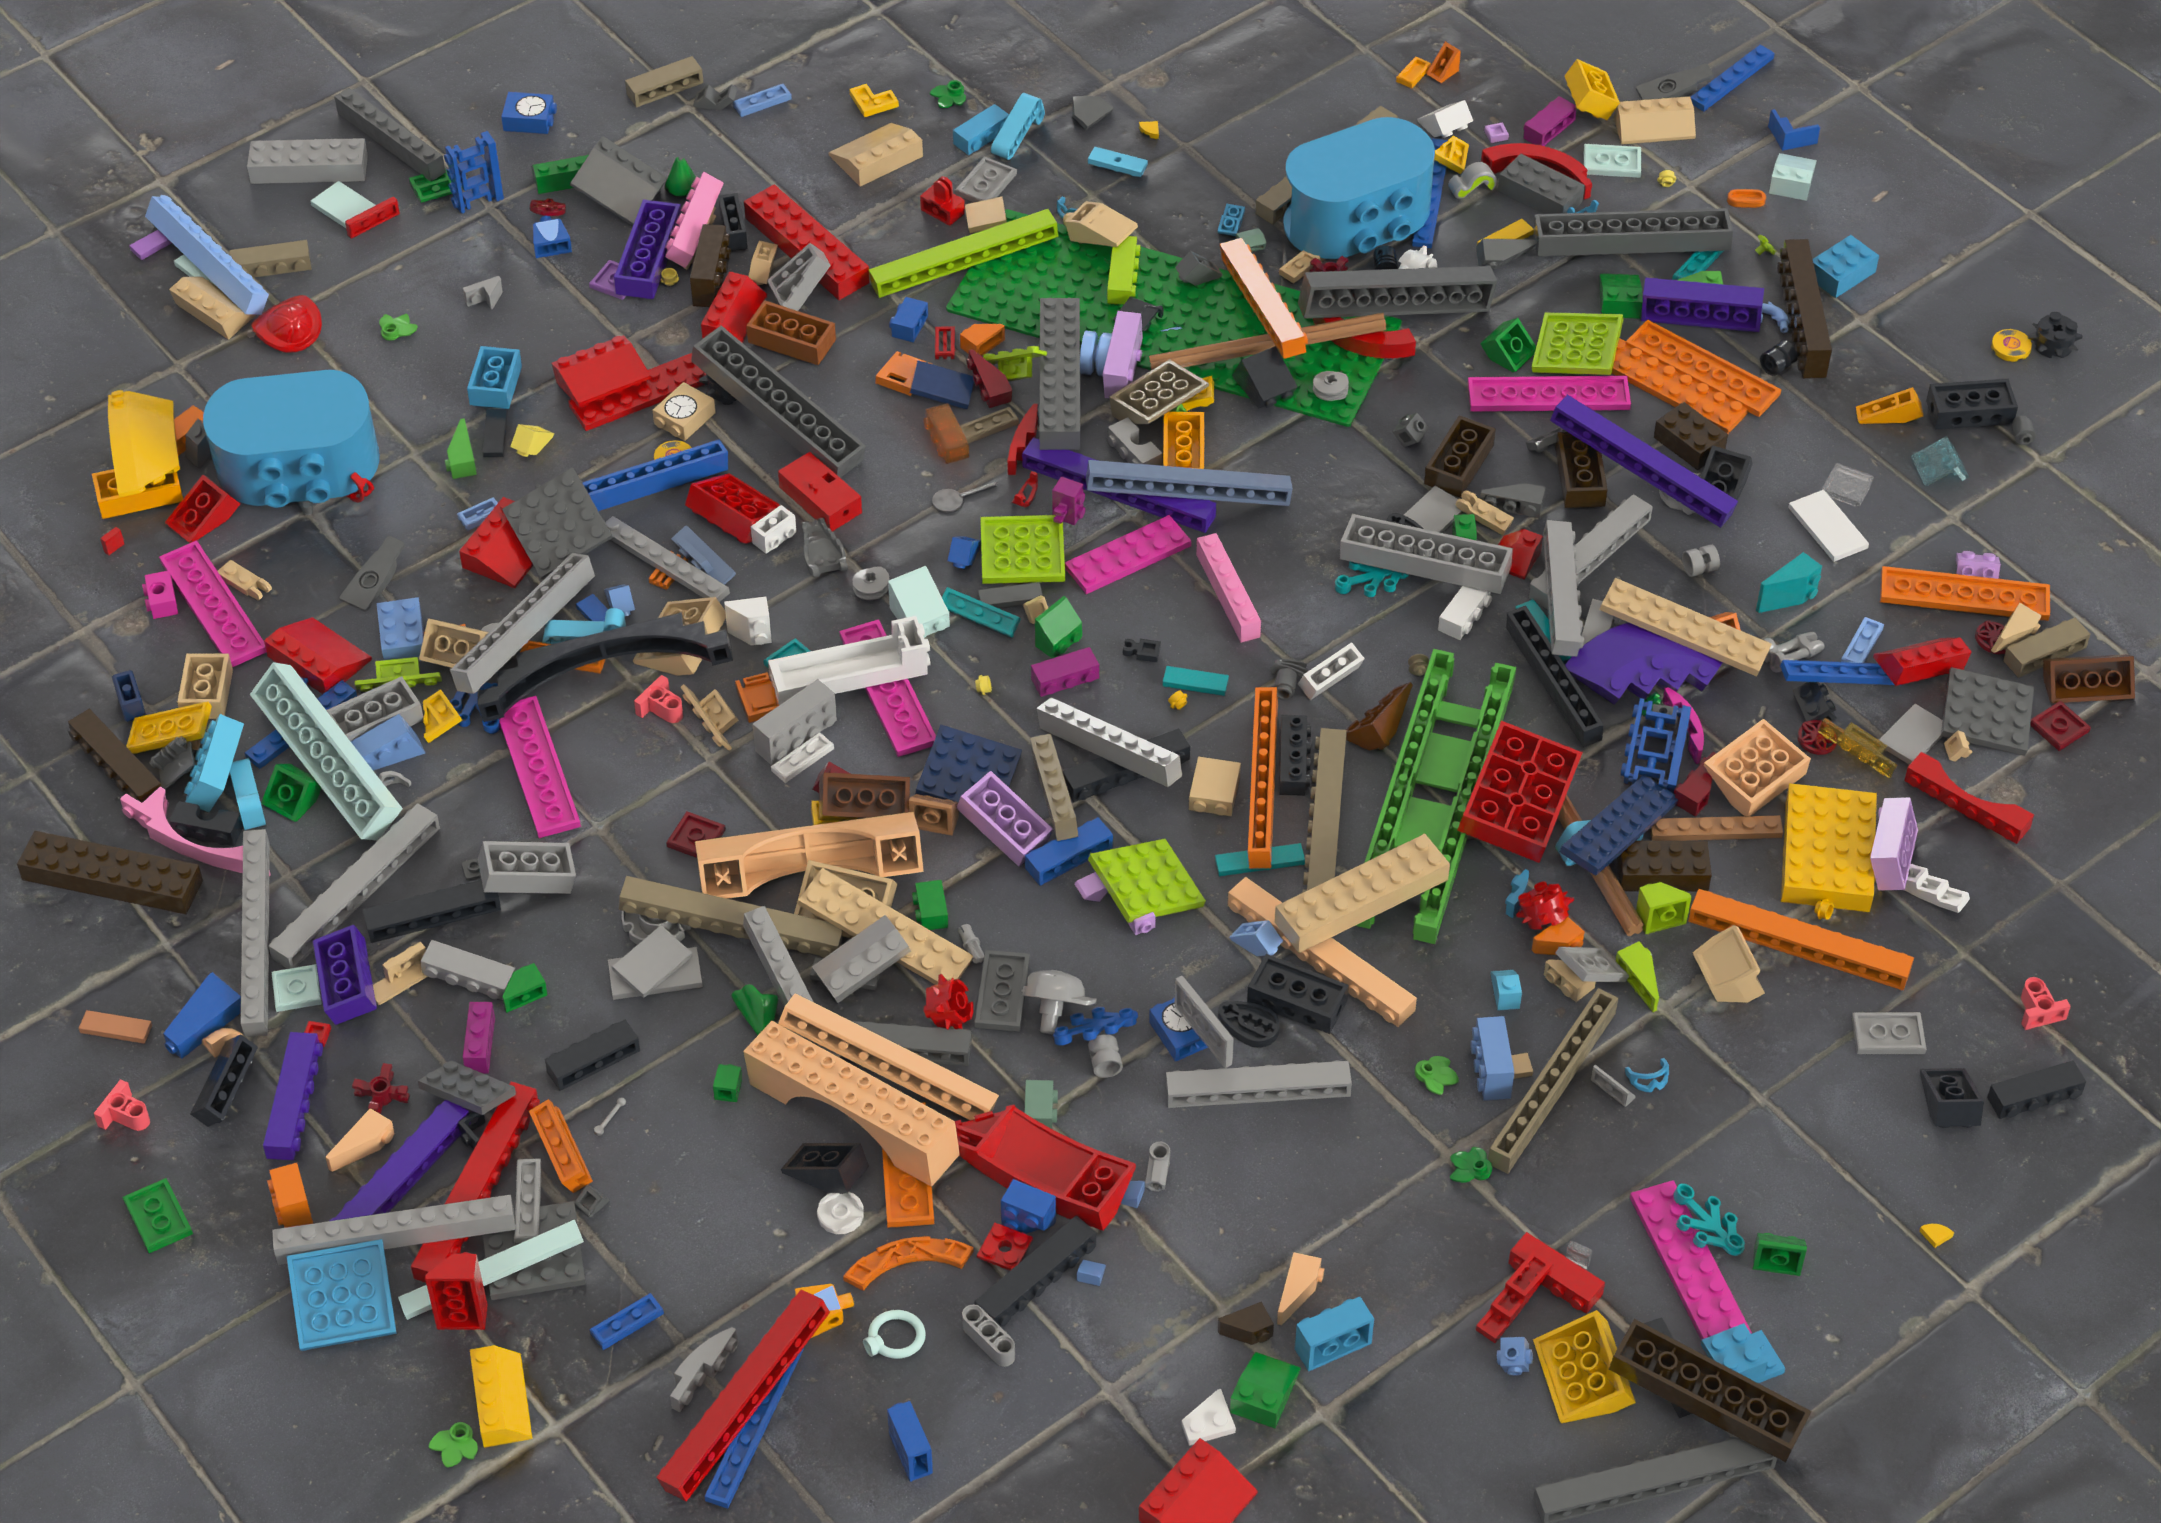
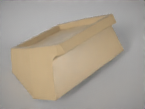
M1733 925L1711 937L1693 952L1717 1002L1748 1003L1765 994L1757 978L1760 968L1739 927Z

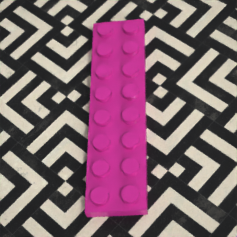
M1627 376L1468 377L1470 411H1554L1555 407L1567 394L1592 410H1630L1631 408Z
M198 541L159 556L162 566L166 571L170 570L172 581L219 653L229 654L232 667L266 653L263 639Z
M879 619L839 631L844 645L887 636ZM908 679L865 687L897 757L933 746L936 735Z
M537 697L521 699L504 714L505 717L499 718L538 838L581 827L580 820Z
M1674 1180L1632 1192L1630 1200L1701 1341L1743 1323L1752 1334L1707 1244L1705 1247L1700 1248L1693 1243V1238L1699 1232V1229L1689 1228L1687 1231H1682L1676 1226V1222L1681 1215L1693 1217L1686 1205H1679L1675 1202L1673 1193L1677 1186Z

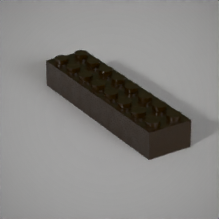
M1808 239L1785 240L1784 247L1780 249L1781 262H1778L1777 271L1778 274H1781L1780 285L1784 287L1783 300L1787 301L1786 314L1790 315L1789 328L1793 330L1792 342L1796 344L1795 349L1799 358L1797 363L1798 370L1801 371L1803 379L1826 378L1832 347Z
M40 831L33 832L17 863L21 878L24 881L186 915L203 882L199 864Z
M1636 1319L1631 1323L1609 1367V1370L1785 1463L1812 1412Z

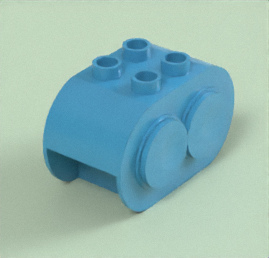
M1381 117L1296 147L1289 154L1286 161V176L1292 186V201L1285 211L1283 226L1289 241L1299 250L1318 255L1320 258L1339 259L1341 256L1349 257L1360 252L1368 253L1379 245L1393 240H1404L1410 234L1418 231L1424 226L1430 215L1435 148L1431 138L1420 127L1409 121L1393 117Z
M320 370L237 379L220 387L206 404L203 414V425L218 481L225 492L241 503L254 506L268 505L275 508L300 501L323 503L330 498L343 497L358 491L356 483L350 478L354 472L361 478H366L370 481L377 471L380 453L368 396L362 384L348 373L338 370Z

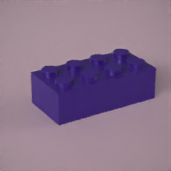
M355 925L313 940L324 1012L333 1023L337 1025L376 1010L377 1005L366 942Z

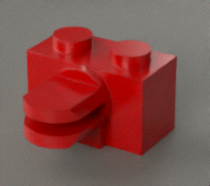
M941 176L934 182V185L920 195L921 210L949 226L965 214L964 199L953 194L952 182L947 177Z

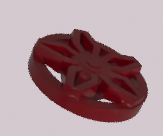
M547 198L546 200H531L529 209L531 212L539 215L560 216L565 214L566 205L565 203L555 202L553 199Z
M1990 620L1980 624L1975 632V639L1979 646L1993 654L2006 653V649L1995 653L1991 651L2004 625L1991 622Z
M1805 721L1799 728L1798 742L1806 751L1812 754L1824 755L1836 748L1838 733L1828 721ZM1803 730H1804L1805 733H1806V735H1805L1804 737H1802V731H1803ZM1827 743H1833L1830 747L1826 748Z

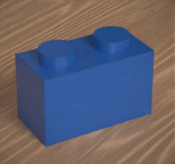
M905 297L903 303L898 305L895 317H892L889 323L892 337L914 343L928 318V302Z

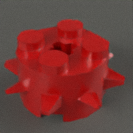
M1546 881L1539 882L1534 885L1533 890L1519 895L1518 900L1522 910L1516 914V917L1525 918L1522 923H1528L1529 928L1533 930H1541V925L1548 923L1555 926L1569 916L1568 910L1570 909L1568 905L1574 901V897H1565L1568 891L1563 892L1559 884L1547 885Z
M939 974L938 984L926 988L925 1016L931 1018L937 1027L947 1030L950 1027L962 1029V1024L971 1020L973 1016V1001L969 1002L965 993L969 991L967 986L959 979L952 978L948 981L943 974Z

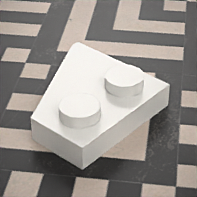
M1221 1389L1215 1391L1182 1420V1428L1189 1446L1195 1444L1199 1438L1208 1441L1235 1433L1236 1428Z

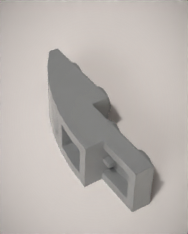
M731 1327L709 1338L681 1363L674 1373L676 1388L670 1395L672 1409L681 1412L683 1407L691 1402L693 1392L697 1386L700 1387L703 1384L706 1375L714 1378L718 1371L721 1372L723 1370L726 1358L738 1346L739 1341L737 1340L735 1328Z

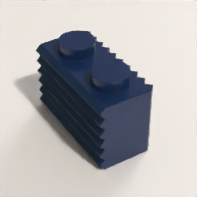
M129 670L113 675L112 680L125 721L128 722L136 717L145 716V709L133 671Z

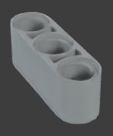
M974 1304L966 1306L962 1312V1324L965 1333L996 1364L1003 1367L1011 1365L1015 1360V1343L1013 1339L981 1307Z

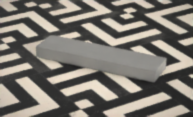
M541 1158L517 1160L515 1243H522L539 1235Z

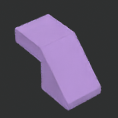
M1096 872L1075 882V886L1084 900L1100 902L1108 892Z

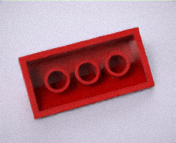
M729 272L701 323L702 339L718 327L723 326L743 343L747 336L746 325L764 300H766L767 294L747 275Z
M1960 637L1939 638L1876 653L1873 655V658L1894 685L1898 686L1948 674L1951 667L1964 670L1972 651Z
M468 1252L451 1254L425 1275L437 1330H485L488 1304L477 1254Z

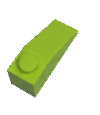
M1640 941L1618 951L1615 961L1628 973L1627 981L1650 1010L1655 1012L1657 1011L1659 994L1652 955L1649 949L1644 948Z

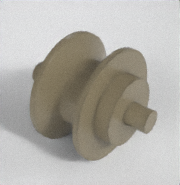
M1424 654L1411 656L1408 659V664L1410 665L1409 672L1416 676L1424 675L1429 664V658Z

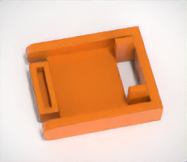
M896 351L876 375L875 383L911 396L910 389L917 361H926L907 354L901 356V352ZM890 376L902 379L905 382L903 383L890 378Z
M767 672L743 678L744 688H742L740 680L735 681V686L749 723L759 720L779 706L775 688Z

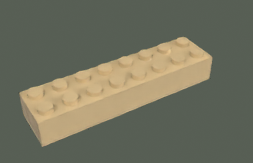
M1423 834L1275 906V924L1297 952L1300 953L1447 881L1450 863L1427 835Z

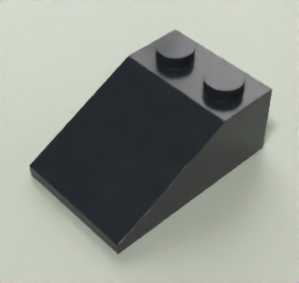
M1712 445L1701 478L1738 501L1753 465L1752 458Z
M1965 1068L1920 1069L1929 1115L1935 1126L1941 1128H1948L1950 1126H1962L1965 1128L1981 1126L1984 1100Z
M803 1143L781 1168V1171L785 1175L827 1193L845 1194L862 1177L869 1164L861 1143Z

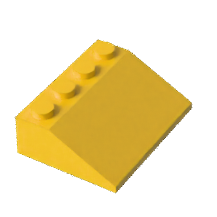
M1597 1310L1533 1339L1561 1423L1614 1413L1636 1403L1628 1379L1609 1370L1617 1347L1608 1321Z

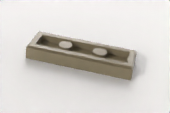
M1007 407L956 427V432L966 445L1018 425L1019 419L1013 410Z

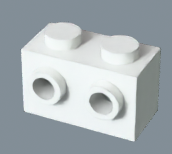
M782 505L751 526L752 543L766 554L796 533L795 515Z

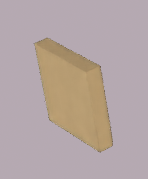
M1003 197L965 204L970 233L1007 223Z

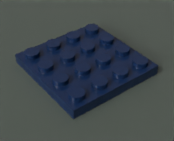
M940 725L915 794L959 802L960 797L990 771L1005 785L1010 787L1022 754V749Z

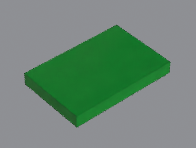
M167 1178L122 1197L148 1253L193 1234Z

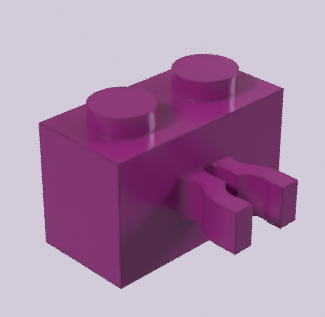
M1060 477L1052 490L1053 515H1056L1054 522L1059 524L1066 522L1075 526L1079 518H1083L1085 514V507H1083L1085 493H1083L1082 483Z

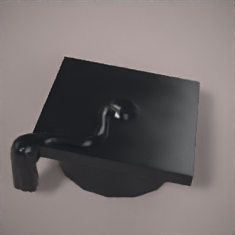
M1129 297L1119 310L1140 313L1142 332L1150 328L1151 321L1157 313L1162 318L1164 312L1161 305L1155 306L1133 297Z

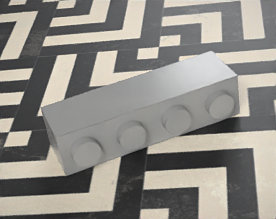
M431 940L421 960V970L426 976L445 980L451 985L465 987L471 992L486 994L492 999L503 1000L502 996L515 971L514 967Z

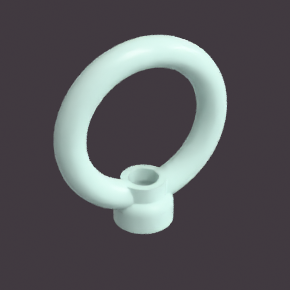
M904 1310L886 1311L872 1321L868 1330V1337L863 1339V1345L871 1357L878 1353L895 1359L909 1357L922 1347L926 1336L925 1328L921 1320L910 1312ZM889 1320H904L914 1327L916 1338L908 1347L892 1349L885 1346L882 1338L878 1335L880 1326Z

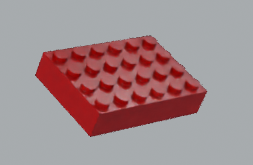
M1501 721L1457 831L1540 863L1583 752Z

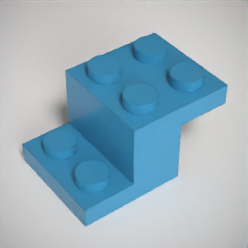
M1744 1323L1701 1341V1346L1709 1358L1757 1383L1785 1372L1783 1363L1763 1331L1760 1330L1751 1334Z

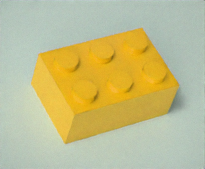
M1576 59L1565 74V79L1577 109L1582 112L1587 111L1598 119L1608 120L1620 102L1607 72Z

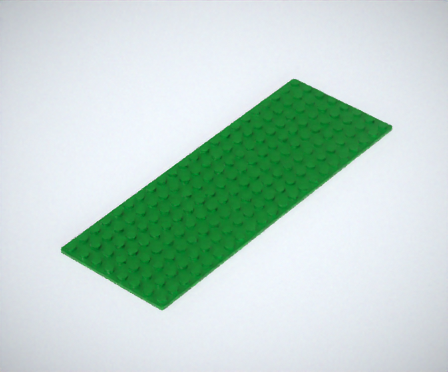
M1005 210L1007 222L1028 216L1013 210ZM1057 223L1058 237L970 267L947 304L946 310L947 312L988 324H1003L1005 329L1040 338V298H1080L1081 350L1085 331H1095L1098 335V342L1103 332L1113 333L1115 325L1113 318L1124 305L1107 303L1113 246L1070 241L1067 227ZM1141 247L1140 256H1136V258H1139V269L1135 270V272H1138L1137 283H1133V285H1136V295L1133 298L1155 306L1161 305L1164 312L1162 318L1157 313L1151 321L1150 328L1142 332L1143 339L1140 348L1142 350V357L1140 362L1137 361L1136 366L1151 370L1150 355L1268 334L1229 271L1219 268L1223 274L1220 278L1195 286L1189 282L1184 283L1178 276L1179 273L1175 267L1183 258ZM1274 284L1276 292H1279L1282 297V302H1286L1289 313H1293L1295 322H1299L1301 328L1315 325L1313 318H1304L1298 306L1300 291ZM1384 315L1386 330L1384 331H1398L1402 325V320ZM1341 317V318H1343V319L1345 320V319L1356 318V317ZM1181 327L1182 329L1175 330L1169 328ZM1331 340L1306 345V353L1283 358L1298 387L1293 393L1294 396L1286 401H1283V399L1278 400L1273 406L1349 427L1352 425L1385 358H1374L1353 353L1336 345ZM1252 355L1184 367L1200 378L1212 376L1214 389L1249 398L1234 380L1232 374L1242 359ZM1325 371L1342 372L1347 375L1349 380L1348 393L1341 400H1322L1313 393V379L1317 374Z

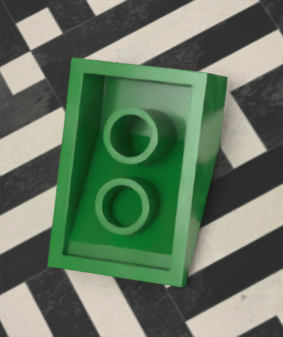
M1600 273L1601 314H1623V318L1640 319L1643 298L1639 275Z
M1255 1352L1233 1391L1230 1401V1413L1275 1429L1301 1367Z

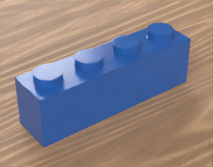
M1099 817L1092 821H1087L1078 827L1079 837L1057 841V839L1051 840L1046 845L1031 850L1030 853L1025 855V869L1039 886L1087 862L1091 853L1113 848V834Z

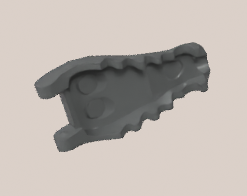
M824 518L816 519L813 522H802L804 559L811 575L816 578L825 572L839 569L841 572L847 571L848 566L843 544H841L839 538L835 537L834 532L826 526Z

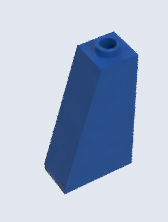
M213 972L210 973L163 1033L166 1049L171 1054L175 1053L183 1059L202 1044V1039L221 1029L241 1013V996Z

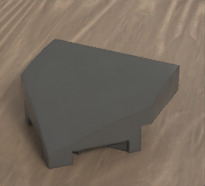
M1101 96L1072 97L1071 119H1075L1087 130L1109 115L1114 108Z

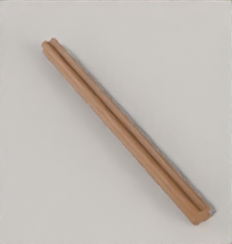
M1377 313L1302 327L1301 331L1306 333L1308 344L1384 331L1386 330L1384 313ZM1268 334L1150 355L1149 361L1151 370L1169 359L1184 368L1254 355L1274 347L1275 344Z
M1567 794L1558 815V819L1564 829L1573 822L1582 821ZM1606 866L1596 876L1591 873L1627 936L1642 932L1644 924L1610 866Z

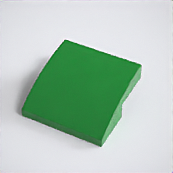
M447 171L433 181H429L423 174L409 178L410 185L421 203L452 194L449 188L451 180L447 175Z

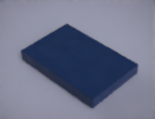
M918 360L910 393L968 409L974 379L971 375Z

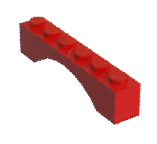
M1920 752L1907 768L1904 781L1945 803L1950 808L1961 812L1968 818L1984 825L1986 828L2002 835L2007 840L2018 844L2031 828L2034 814L2016 804L1993 803L1968 794L1948 777L1939 761L1923 752Z

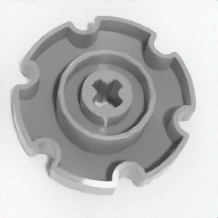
M622 911L621 914L624 931L629 932L630 940L637 945L660 925L679 941L685 938L684 931L691 930L692 928L688 925L670 923L666 920L649 918Z

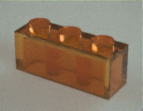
M946 403L925 409L926 418L923 419L926 430H930L931 440L937 444L938 454L944 458L946 464L969 458V443L949 404Z

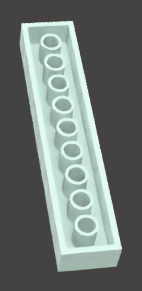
M273 662L250 693L251 697L361 839L377 841L403 808L293 667Z

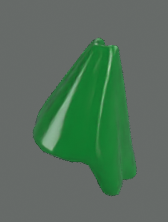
M676 157L664 186L665 191L668 190L675 196L688 195L689 191L694 189L691 185L696 176L684 158L680 160L679 157Z
M751 984L745 985L742 989L736 990L731 994L734 1003L757 1035L771 1021H774L779 1001L777 995L761 994Z

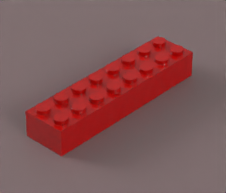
M775 184L744 201L745 218L774 244H777L791 259L809 243L824 252L831 266L819 283L838 300L870 283L869 266Z

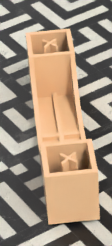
M914 812L695 841L702 893L726 899L748 896L755 888L768 881L806 871L808 860L845 869L864 871L880 877L924 872L920 834Z
M771 1021L743 1051L750 1085L785 1105L790 1099L801 1096L814 1098L837 1108L862 1126L880 1144L894 1166L931 1187L960 1155L955 1121L774 1021Z

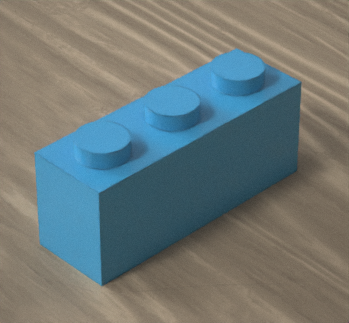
M993 104L953 130V144L967 155L972 154L996 138L1009 114Z

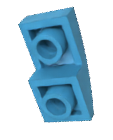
M1226 204L1224 214L1221 216L1218 233L1236 236L1244 217L1245 207Z
M1526 869L1520 875H1516L1511 882L1512 891L1505 901L1507 905L1505 914L1511 918L1521 908L1518 900L1519 895L1527 892L1529 871Z

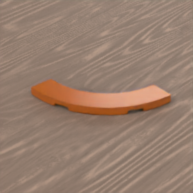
M929 1236L900 1239L876 1248V1251L866 1257L863 1256L845 1273L843 1281L864 1291L882 1273L896 1266L916 1261H936L962 1269L973 1254L974 1247L947 1238L945 1240L930 1239Z

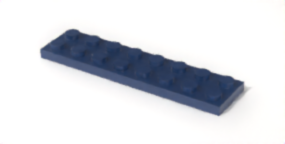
M1643 775L1561 846L1559 852L1596 876L1677 804L1678 799L1675 798L1671 791L1658 786L1652 779Z

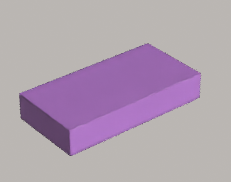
M156 230L129 246L130 250L143 260L172 242L163 233Z

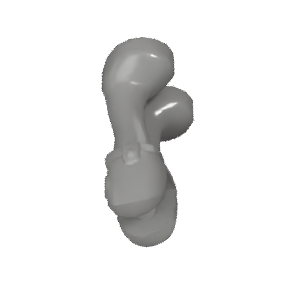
M1815 632L1796 635L1795 638L1779 645H1775L1771 638L1762 639L1772 644L1764 661L1766 663L1770 662L1771 670L1776 673L1782 671L1780 667L1782 660L1809 659L1825 648L1824 643L1821 640H1817ZM1797 649V651L1784 655L1785 653Z

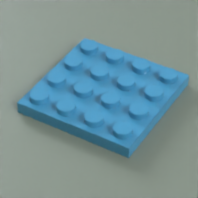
M382 1239L287 1256L300 1351L397 1334Z

